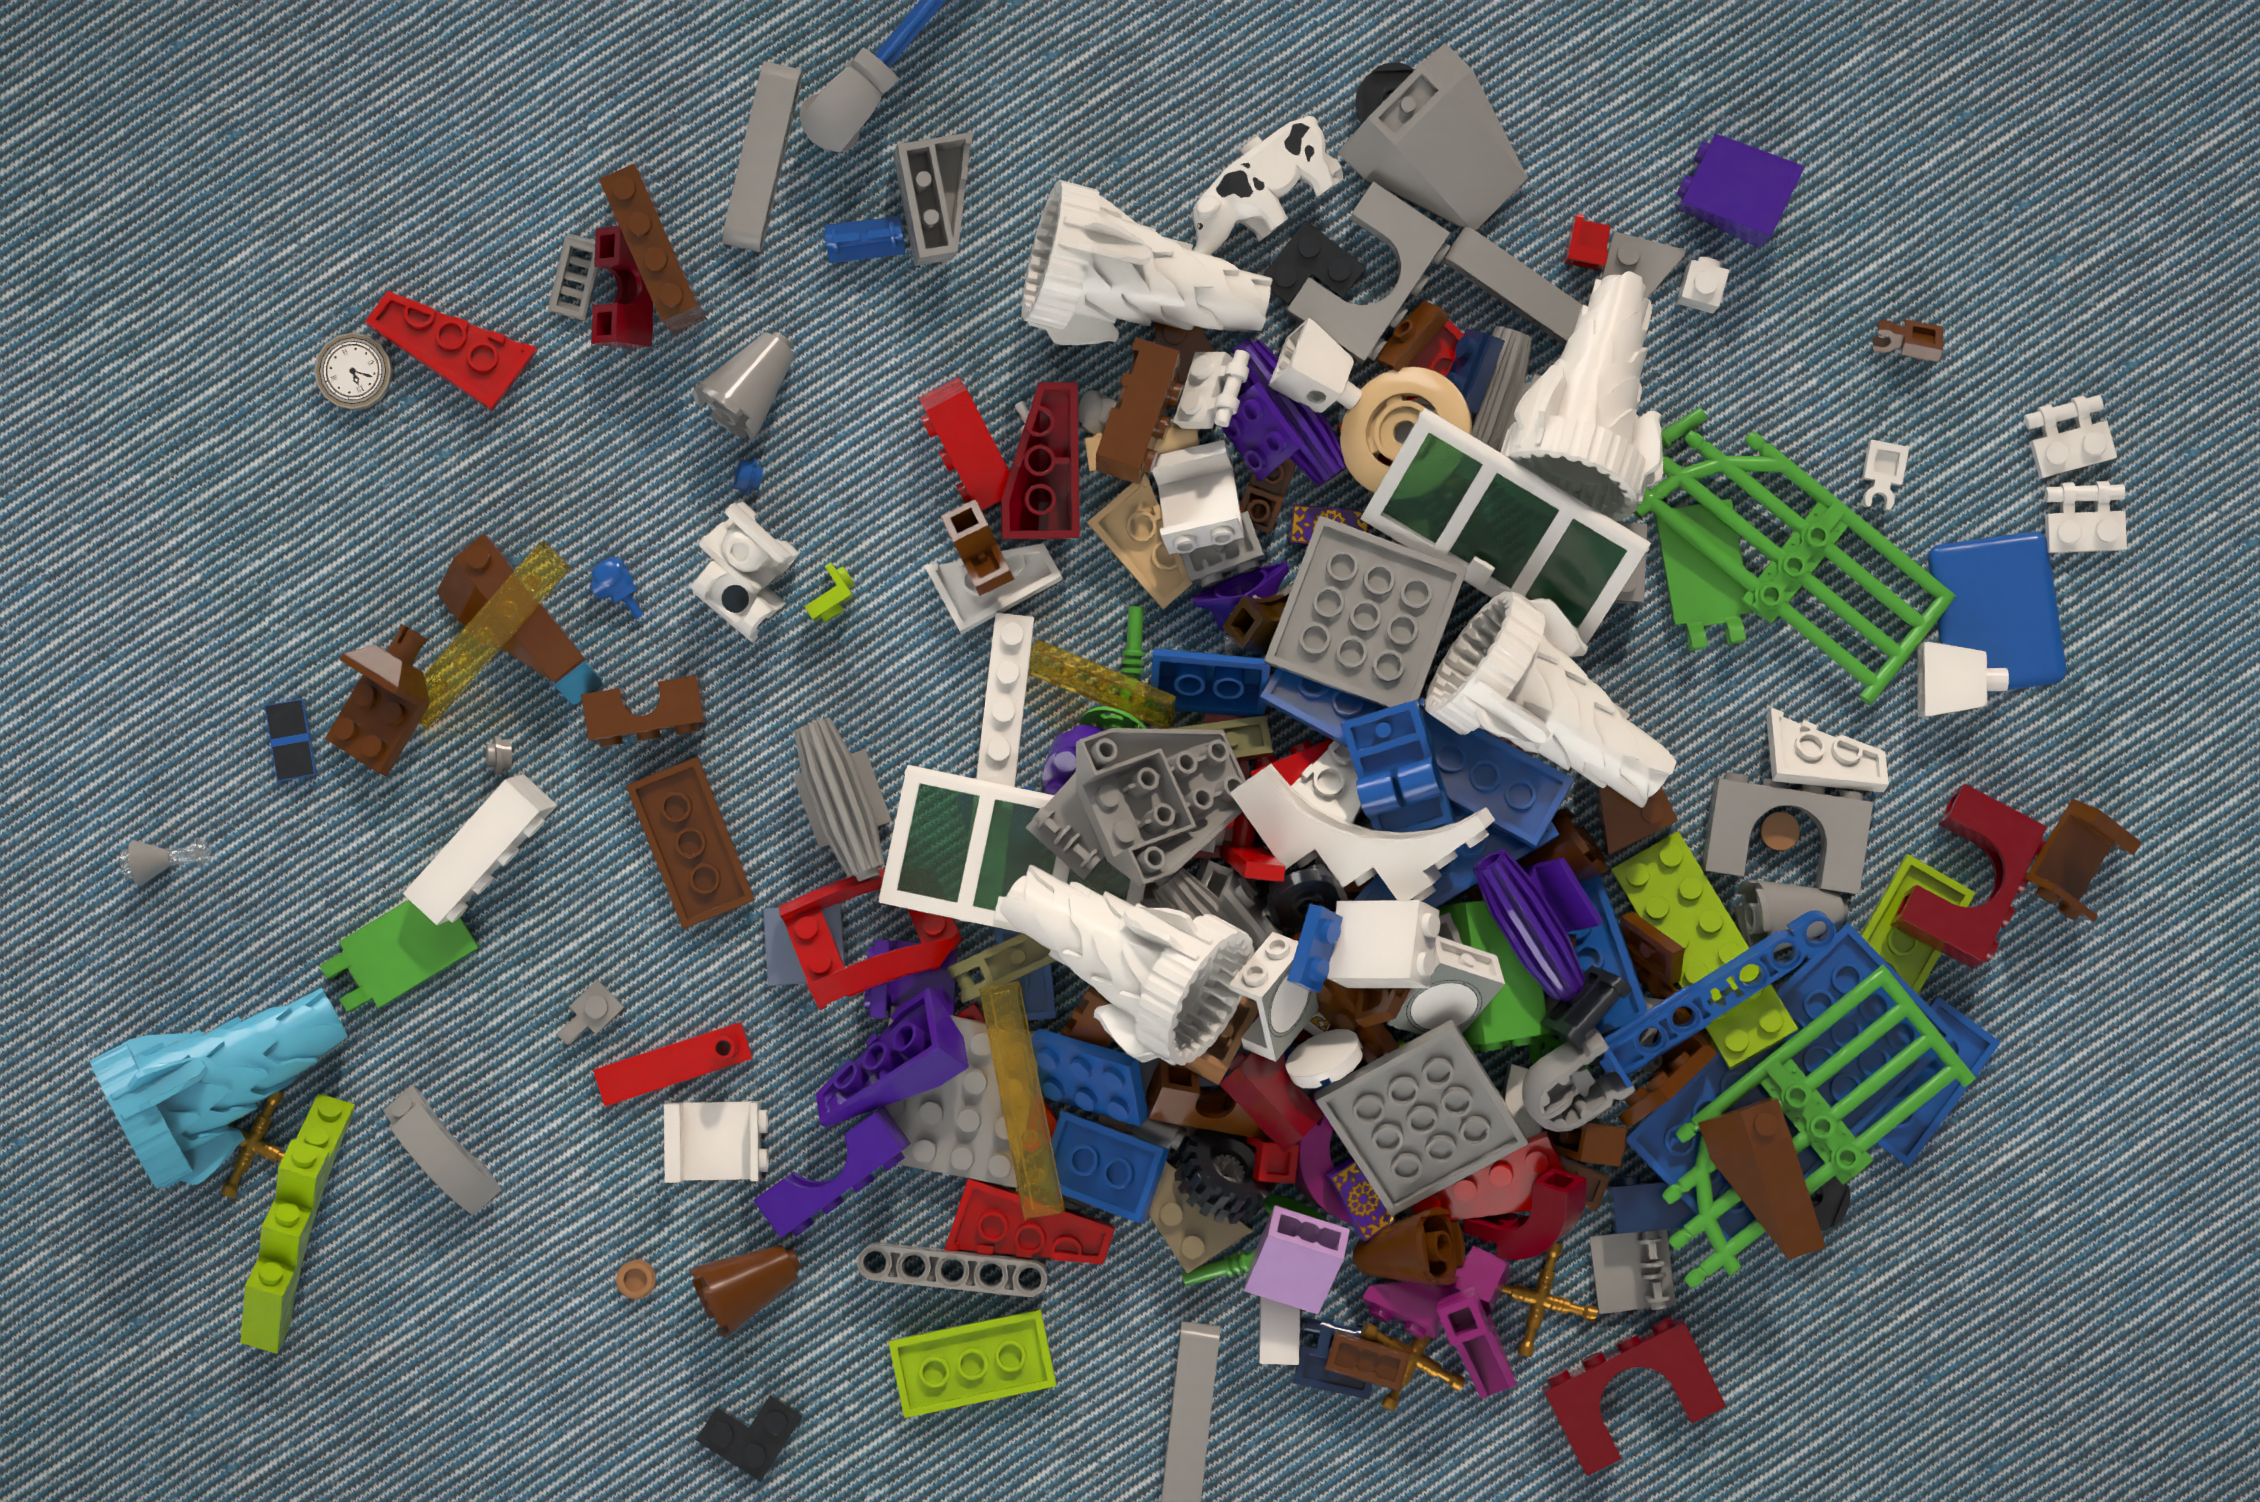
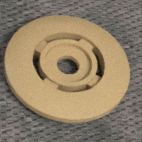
M1403 367L1399 372L1393 369L1375 377L1360 389L1362 391L1361 398L1352 409H1347L1343 418L1340 444L1344 462L1352 476L1367 490L1375 494L1390 468L1377 460L1379 454L1382 453L1386 458L1394 461L1403 446L1402 443H1398L1395 439L1396 428L1404 422H1411L1415 425L1419 418V413L1424 410L1422 405L1413 401H1406L1408 396H1415L1430 402L1435 408L1431 412L1472 436L1471 414L1462 393L1443 375L1420 367ZM1428 433L1390 499H1413L1435 491L1444 485V480L1457 472L1466 454L1433 434Z

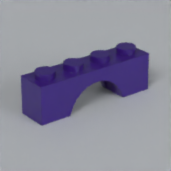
M884 1106L844 1134L847 1144V1159L842 1172L837 1178L828 1181H813L793 1171L753 1200L780 1238L790 1231L793 1232L795 1237L814 1224L811 1216L822 1209L825 1215H827L845 1202L841 1194L851 1187L856 1193L875 1180L871 1174L880 1166H883L888 1171L906 1158L901 1151L911 1143Z

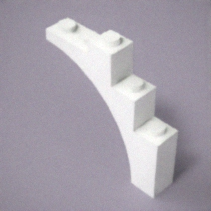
M1272 764L1230 792L1273 855L1286 866L1285 870L1294 863L1301 869L1320 855L1342 887H1345L1352 881H1355L1357 886H1360L1378 872L1397 900H1410L1413 898V900L1423 901L1436 890L1432 884L1442 876L1438 870L1458 857L1454 850L1465 842L1471 848L1489 835L1485 828L1495 821L1494 817L1485 807L1459 822L1433 830L1405 833L1371 830L1342 821L1314 806L1294 790Z

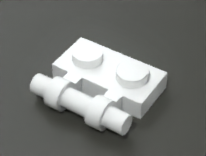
M1236 350L1232 358L1226 352H1195L1173 422L1182 429H1212L1214 423L1222 427H1228L1231 416L1237 413L1240 404L1237 397L1241 384L1247 381L1249 374L1247 364L1250 354L1243 350Z
M2084 395L2072 398L2071 403L2052 407L2051 404L2038 407L2037 412L2024 415L2025 425L2028 430L2037 427L2042 428L2044 438L2029 442L2040 479L2117 458L2108 422L2103 421L2092 424L2090 419V413L2104 409L2100 395L2086 398ZM2075 418L2077 429L2058 433L2057 422Z
M2096 481L2095 485L2075 486L2073 482L2061 483L2060 487H2046L2045 501L2060 502V513L2045 515L2048 553L2127 550L2125 511H2110V500L2125 499L2124 484L2110 485L2109 481ZM2094 501L2095 512L2075 513V502Z

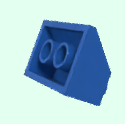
M1154 648L1149 708L1243 717L1264 716L1266 704L1260 701V696L1269 682L1271 664L1264 662L1265 658Z

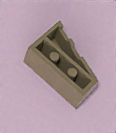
M1166 1159L1148 1214L1188 1274L1251 1233L1252 1227L1241 1219L1237 1224H1229L1228 1217L1220 1223L1214 1221V1214L1210 1212L1207 1217L1200 1214L1199 1212L1202 1208L1198 1204L1191 1207L1186 1202L1190 1197L1188 1193L1181 1195L1178 1190V1186L1182 1182L1175 1181L1174 1173L1178 1168H1175Z

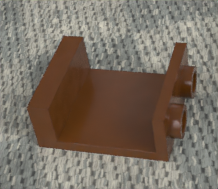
M2072 798L2025 879L2038 888L2035 892L2038 897L2053 905L2058 903L2059 905L2056 910L2074 921H2077L2079 916L2095 922L2098 915L2080 902L2085 890L2111 846L2134 856L2142 842L2101 810Z

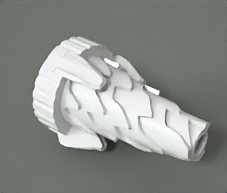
M1058 180L1050 192L1034 239L1023 290L1022 316L1024 321H1027L1030 326L1046 329L1052 342L1058 345L1098 344L1106 341L1116 342L1119 336V332L1114 326L1116 318L1150 326L1151 321L1185 330H1192L1194 326L1205 329H1224L1241 332L1248 330L1261 331L1266 321L1265 315L1269 304L1272 278L1240 270L1221 258L1192 251L1193 244L1162 237L1156 232V229L1137 224L1116 206L1101 197L1098 190Z
M1630 271L1623 275H1609L1602 280H1595L1588 306H1582L1574 333L1568 339L1561 357L1523 395L1514 412L1517 422H1514L1507 430L1500 451L1503 455L1616 522L1621 521L1623 518H1628L1636 511L1638 504H1642L1646 488L1660 482L1663 474L1661 414L1656 411H1649L1640 418L1636 414L1642 393L1640 376L1648 352V348L1643 347L1652 314L1651 301L1644 297L1646 286L1642 282V277ZM1496 473V476L1499 477V483L1505 487L1509 494L1515 496L1517 500L1554 517L1559 511L1557 508Z
M1507 591L1492 598L1470 620L1440 663L1426 694L1425 710L1427 713L1456 733L1466 735L1470 731L1480 728L1498 738L1501 736L1505 737L1527 752L1540 753L1567 771L1571 767L1601 788H1605L1606 785L1610 786L1641 808L1645 806L1648 798L1660 789L1667 777L1672 774L1676 765V760L1668 750L1639 727L1628 721L1627 718L1630 714L1613 703L1608 695L1596 683L1590 680L1584 671L1569 658L1584 656L1588 646L1582 642L1577 630L1559 607L1550 599L1528 600L1520 593L1515 594L1514 592Z
M1029 865L1026 876H1022L1014 883L1007 897H1003L1000 907L1001 914L1009 923L1039 944L1050 949L1051 951L1048 954L1050 957L1071 968L1081 979L1095 987L1103 997L1112 1003L1097 1007L1094 1011V1017L1100 1021L1104 1030L1128 1055L1142 1063L1161 1058L1171 1065H1185L1187 1062H1193L1198 1056L1203 1055L1224 1031L1243 995L1231 991L1229 984L1254 955L1252 938L1246 932L1214 915H1200L1192 920L1190 915L1170 908H1147L1138 903L1133 906L1107 891L1102 896L1080 883L1071 882L1069 885L1034 865Z

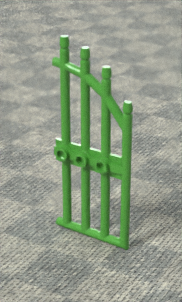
M1690 430L1684 437V440L1691 448L1697 449L1706 461L1681 468L1668 456L1665 457L1663 455V473L1668 477L1651 490L1646 488L1642 504H1638L1633 514L1642 519L1649 511L1654 513L1748 590L1740 600L1748 605L1750 610L1770 624L1779 615L1866 686L1859 697L1863 702L1871 706L1946 611L1956 595L1770 443H1766L1765 439L1759 434L1751 431L1744 440L1754 451H1759L1760 456H1726L1710 442H1706L1699 433ZM1745 471L1781 472L1816 500L1817 503L1803 519ZM1722 472L1794 531L1780 549L1698 482L1697 479ZM1681 487L1771 560V562L1759 577L1756 578L1662 500ZM1847 527L1935 598L1923 615L1919 614L1835 545V542ZM1824 556L1912 627L1899 645L1811 574ZM1801 586L1889 657L1876 675L1788 604Z
M1883 964L1693 1116L1689 1123L1682 1125L1675 1135L1682 1143L1690 1140L1696 1135L1697 1131H1700L1698 1122L1723 1114L1757 1085L1761 1084L1771 1097L1778 1099L1783 1115L1785 1114L1800 1132L1792 1139L1796 1154L1798 1155L1811 1145L1825 1163L1805 1179L1809 1195H1812L1834 1176L1844 1185L1865 1169L1873 1161L1866 1150L1953 1080L1957 1079L1963 1087H1966L1976 1077ZM1882 986L1896 1005L1808 1076H1805L1791 1058ZM1907 1017L1921 1036L1834 1106L1830 1107L1816 1089ZM1932 1048L1946 1067L1855 1138L1841 1120L1927 1050ZM1702 1136L1695 1166L1662 1194L1666 1202L1672 1204L1679 1200L1684 1192H1689L1696 1186L1699 1214L1685 1224L1682 1230L1674 1233L1668 1241L1677 1250L1685 1246L1690 1238H1695L1703 1230H1705L1715 1252L1700 1263L1698 1268L1690 1271L1684 1278L1690 1288L1700 1285L1706 1276H1711L1722 1266L1729 1276L1734 1274L1741 1268L1735 1256L1765 1232L1759 1221L1755 1219L1728 1242L1726 1241L1717 1219L1741 1201V1199L1732 1187L1713 1202L1710 1174L1717 1167L1709 1157Z

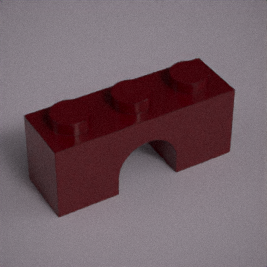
M620 226L596 228L594 267L607 269L614 275L617 282V296L612 304L593 305L591 344L623 349L652 347L654 329L653 301Z

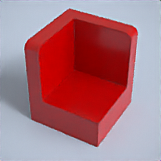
M1576 213L1572 221L1564 264L1602 272L1607 262L1609 251L1606 249L1611 228L1606 224L1583 220L1584 215Z
M1261 1136V1138L1247 1137V1143L1257 1147L1253 1179L1263 1182L1295 1184L1299 1144H1294L1286 1152H1283L1269 1136Z

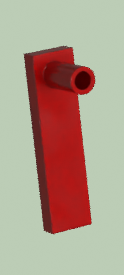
M1242 812L1234 820L1232 841L1223 840L1219 855L1244 878L1284 882L1286 866L1259 843H1255L1257 831L1244 812Z
M739 1022L594 1069L593 1072L604 1106H608L753 1059V1055L743 1023Z

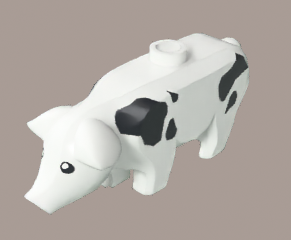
M1307 116L1303 119L1289 122L1264 141L1257 136L1240 149L1243 156L1221 173L1193 207L1192 219L1197 234V242L1192 251L1211 256L1227 240L1234 224L1242 223L1255 233L1257 240L1261 241L1288 219L1279 199L1285 196L1298 180H1304L1312 189L1314 188L1316 197H1319L1343 180L1341 165L1336 159L1325 153L1324 135L1315 117Z

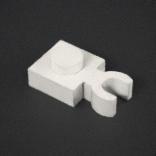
M1876 440L1868 442L1862 479L1873 482L1872 487L1863 495L1862 502L1864 507H1870L1873 495L1880 494L1885 500L1883 510H1891L1894 505V494L1890 490V486H1901L1903 483L1909 447Z

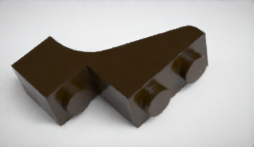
M1294 582L1281 592L1269 597L1251 598L1243 596L1222 627L1242 650L1267 655Z

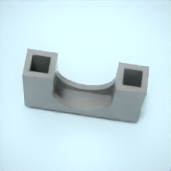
M1372 182L1352 212L1350 220L1380 239L1392 250L1399 269L1398 282L1393 291L1379 302L1369 305H1356L1342 300L1308 277L1286 312L1287 316L1299 324H1302L1308 318L1312 319L1348 352L1353 360L1362 366L1368 357L1375 361L1387 343L1381 337L1389 325L1395 329L1408 312V309L1403 307V304L1410 294L1418 297L1430 279L1424 273L1432 262L1439 265L1451 247L1445 243L1450 235L1449 231L1375 182Z
M1725 772L1724 779H1714L1701 863L1702 871L1744 877L1750 835L1756 821L1772 808L1788 806L1805 813L1814 822L1820 835L1821 849L1815 888L1853 895L1860 894L1873 802L1862 801L1863 793L1840 790L1839 797L1824 795L1825 787L1802 784L1801 791L1786 789L1787 783L1775 782L1767 778L1763 779V785L1748 783L1747 775Z

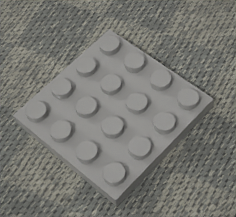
M1319 516L1264 662L1385 708L1415 699L1419 700L1467 569Z
M899 1005L891 1006L890 1016L899 1007ZM950 1015L964 1037L969 1068L939 1087L884 1106L911 1143L901 1151L906 1158L898 1164L1017 1188L1021 1176L1038 1079V1063L1034 1057L1031 1037L1035 1032ZM891 1017L889 1018L888 1026L893 1022Z
M1453 1019L1314 1093L1315 1101L1391 1216L1529 1144L1524 1131Z

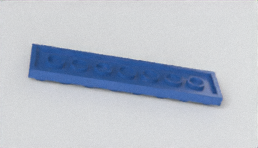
M1276 668L1260 696L1261 702L1346 748L1348 746L1340 723L1385 709V707L1279 668ZM1419 697V706L1450 804L1470 815L1486 807L1495 819L1490 824L1491 826L1536 850L1570 790L1574 779L1480 728L1470 731L1466 735L1456 733L1427 713L1425 710V699Z

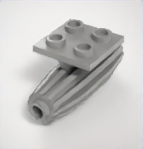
M1496 326L1492 335L1505 340L1478 413L1470 412L1472 436L1500 452L1507 430L1514 422H1517L1514 412L1518 403L1541 375L1534 374L1532 382L1525 383L1533 338L1510 328ZM1466 455L1457 473L1464 476L1471 486L1483 464Z
M825 718L796 729L794 735L801 773L793 775L819 848L830 845L847 877L855 875L858 882L880 874L877 867L884 864L877 827L892 822L866 749L851 754L831 718Z
M1181 867L1172 875L1154 881L1157 886L1152 892L1162 908L1184 912L1190 915L1192 920L1200 915H1214L1249 934L1253 941L1254 954L1272 932L1283 935L1284 931L1275 927L1268 907L1257 896L1259 889L1251 878L1241 876L1235 869L1229 873L1219 898L1184 867Z

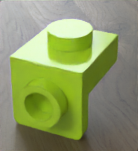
M832 562L827 564L825 568L837 586L804 606L815 622L821 618L825 623L844 612L841 605L854 598L850 591V588L855 586L852 578L844 566L836 569Z

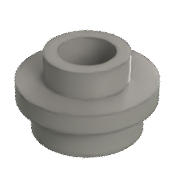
M494 736L493 744H486V766L493 767L494 774H501L502 770H511L512 766L511 740H501V736Z

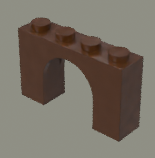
M635 163L600 178L601 186L662 323L671 334H674L706 320L707 317L696 292L685 275L659 218L661 213L646 179Z

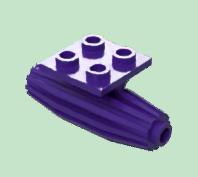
M1247 338L1231 350L1233 356L1236 350H1243L1250 354L1247 364L1249 374L1247 381L1241 384L1244 394L1238 398L1240 404L1237 413L1231 416L1228 427L1221 426V428L1258 480L1262 481L1288 458L1317 487L1324 485L1345 470L1347 466L1344 462L1341 446L1325 416L1322 413L1312 411L1308 405L1301 402L1298 403L1269 386L1279 358L1260 339L1252 342L1250 338Z
M1505 849L1497 850L1483 857L1475 864L1472 871L1491 917L1522 966L1552 999L1572 1000L1579 992L1583 991L1582 986L1586 978L1567 932L1596 927L1603 922L1592 901L1585 893L1564 857L1523 867Z

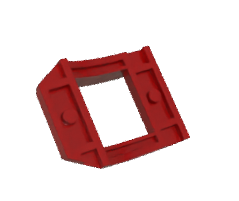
M902 866L898 885L900 891L947 901L934 870ZM885 868L879 869L880 874L858 882L856 876H852L816 889L779 906V915L784 921L808 982L806 985L820 1010L827 1008V1004L845 996L852 997L889 981L928 970L935 972L941 969L940 965L951 950L954 952L963 940L955 919L908 909L921 944L879 954L845 967L823 909L850 898L880 890Z

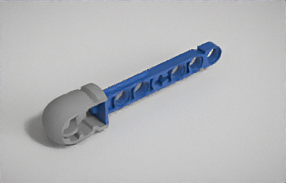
M920 0L874 55L863 47L845 69L831 80L819 94L811 95L804 101L800 108L799 118L803 131L812 143L824 150L835 152L846 151L856 144L860 128L874 112L881 100V96L898 80V77L889 67L946 0Z
M1814 910L1804 913L1787 924L1789 930L1774 932L1690 987L1685 986L1607 1037L1603 1038L1594 1027L1586 1036L1588 1041L1580 1049L1569 1041L1562 1044L1531 1066L1523 1079L1522 1099L1526 1111L1539 1125L1556 1132L1571 1131L1583 1126L1610 1109L1614 1099L1622 1101L1635 1093L1634 1086L1628 1076L1709 1026L1712 1020L1799 966L1805 956L1810 959L1830 946L1836 937L1834 923L1821 911ZM1816 921L1824 922L1826 930L1820 938H1807V929L1812 923ZM1781 943H1790L1792 945L1790 956L1784 960H1775L1773 958L1775 947ZM1748 964L1758 965L1759 973L1755 979L1749 982L1740 980V971L1744 966ZM1731 977L1738 987L1736 990L1732 989L1726 980L1727 978ZM1715 987L1720 991L1721 998L1717 1001L1712 998L1710 993ZM1678 1008H1691L1692 1016L1686 1023L1676 1024L1673 1022V1014ZM1645 1029H1658L1659 1035L1653 1044L1642 1045L1639 1043V1036ZM1602 1054L1598 1061L1605 1072H1614L1608 1076H1603L1594 1084V1078L1586 1066L1583 1065L1589 1064L1594 1061L1595 1057Z

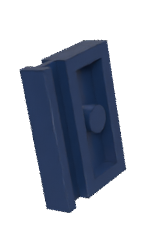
M1466 328L1464 335L1456 345V356L1450 372L1445 377L1462 393L1470 412L1477 414L1505 340Z

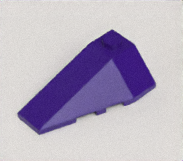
M927 988L899 1006L890 1016L893 1022L880 1036L873 1033L866 1041L868 1048L855 1062L847 1061L816 1093L819 1120L822 1126L827 1127L934 1089L969 1068L964 1037L932 989Z

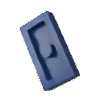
M1309 905L1287 981L1309 991L1321 992L1323 982L1329 974V962L1335 943L1340 937L1342 916L1324 907Z

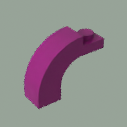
M1317 1089L1311 1094L1309 1098L1320 1109L1319 1105L1315 1101L1314 1096L1315 1092L1321 1090ZM1324 1115L1296 1143L1300 1146L1295 1186L1316 1207L1351 1224L1325 1176L1335 1168L1331 1161L1329 1149L1334 1128Z

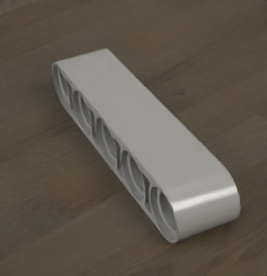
M764 61L726 216L722 244L757 252L762 251L803 77L802 69Z
M1464 227L1444 256L1443 260L1445 263L1563 346H1566L1568 339L1574 333L1583 305L1475 230Z
M882 1242L867 1245L861 1251L857 1260L860 1273L865 1278L874 1281L1021 1297H1035L1041 1294L1048 1280L1046 1267L1035 1259L965 1251H947L938 1248ZM871 1251L881 1252L886 1258V1267L881 1271L869 1269L865 1261L867 1253ZM910 1255L922 1258L925 1263L924 1272L915 1276L906 1272L904 1268L905 1258ZM951 1259L958 1260L964 1268L962 1277L955 1280L948 1279L942 1271L945 1261ZM992 1263L999 1266L1003 1274L1002 1279L995 1284L985 1282L981 1277L983 1266ZM1026 1268L1036 1269L1041 1275L1040 1284L1034 1288L1022 1285L1019 1280L1021 1271Z
M1191 1322L1181 1323L1161 1502H1201L1220 1338V1326Z

